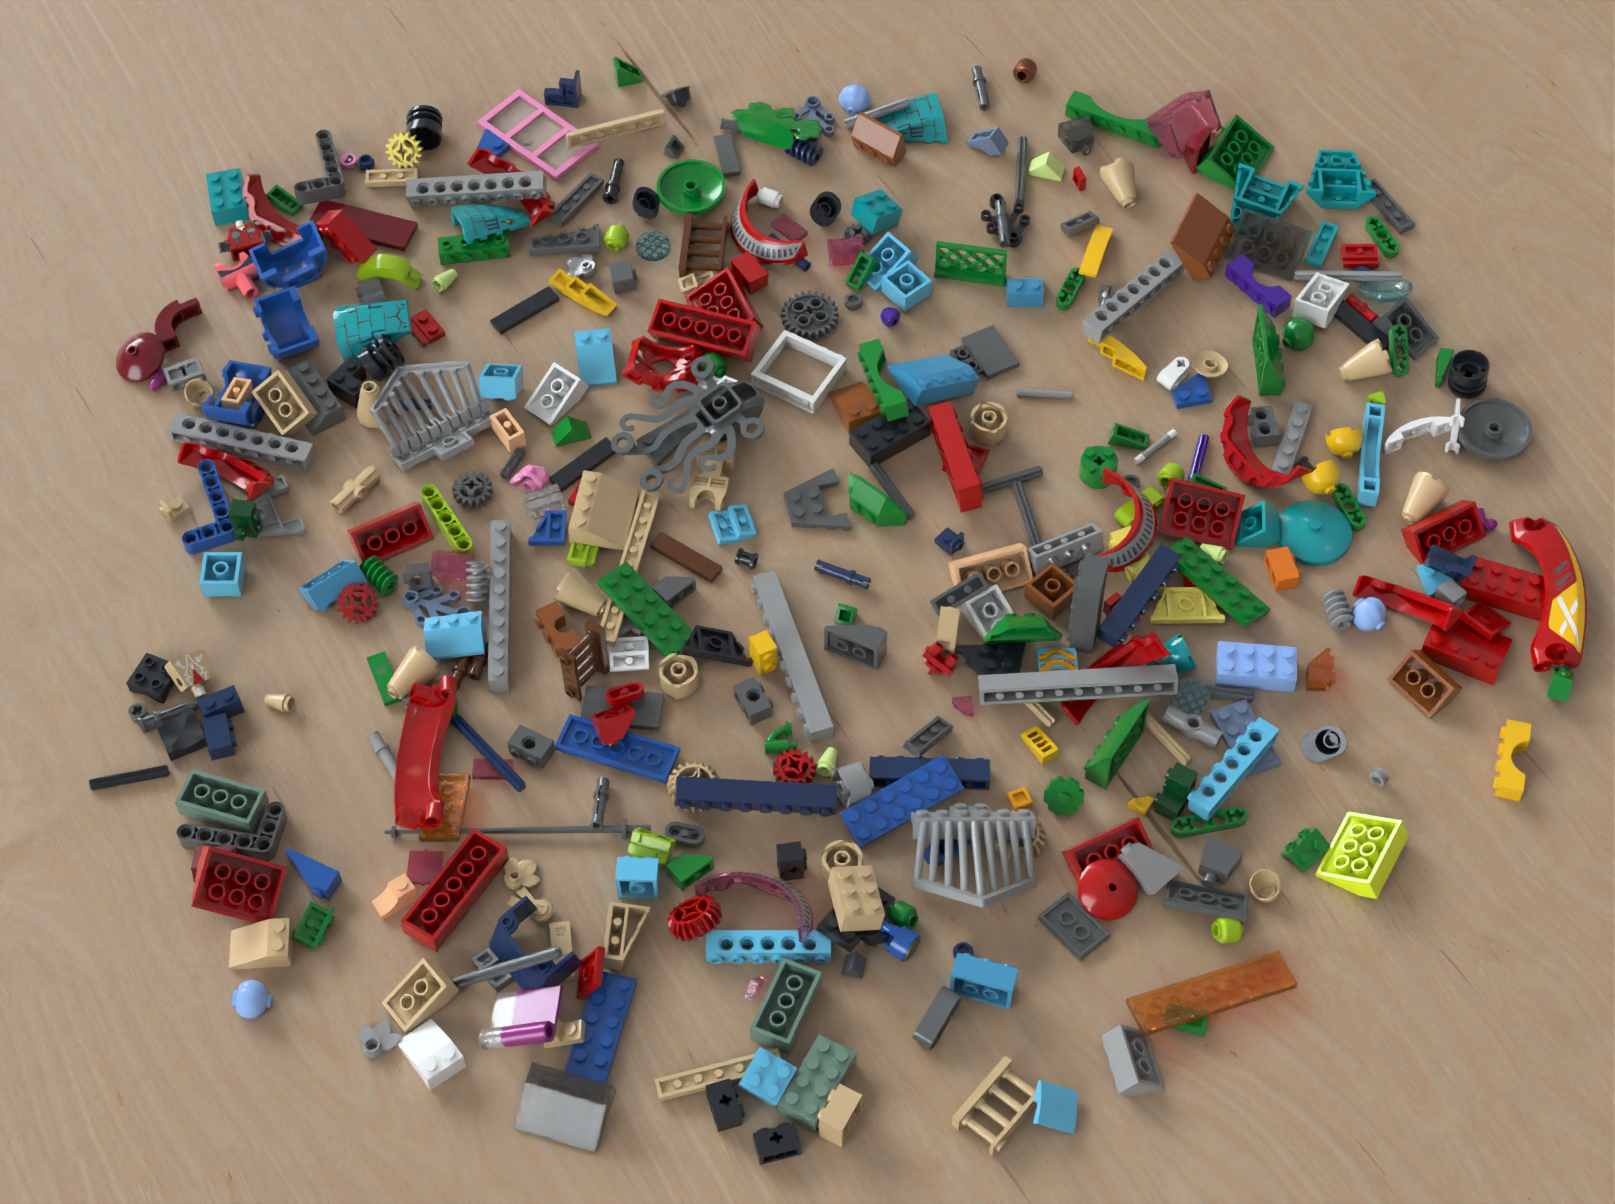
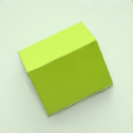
M1383 391L1369 394L1367 403L1386 405Z

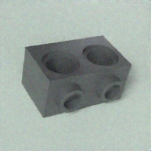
M1273 406L1250 407L1247 426L1251 427L1250 438L1251 441H1254L1255 447L1277 446L1280 433Z

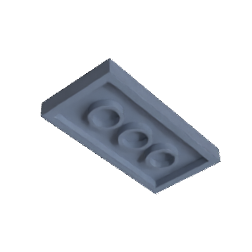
M1246 699L1210 711V717L1214 725L1224 733L1222 739L1228 749H1232L1237 738L1247 732L1248 725L1252 721L1255 722L1257 720ZM1273 747L1266 752L1245 778L1280 766L1281 761Z

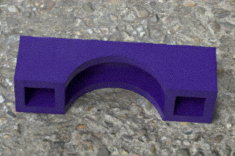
M1241 254L1227 264L1225 272L1227 279L1237 285L1242 292H1245L1252 301L1262 304L1266 312L1274 318L1290 308L1292 296L1280 285L1268 287L1259 284L1253 278L1255 264L1245 255Z

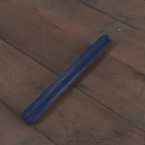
M459 714L452 717V724L517 792L525 790L526 783Z

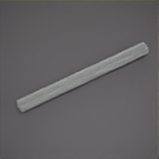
M1295 271L1296 281H1310L1316 272L1340 281H1402L1401 271Z

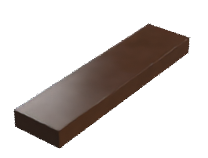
M660 532L650 544L651 549L711 583L723 570L721 565L663 532Z

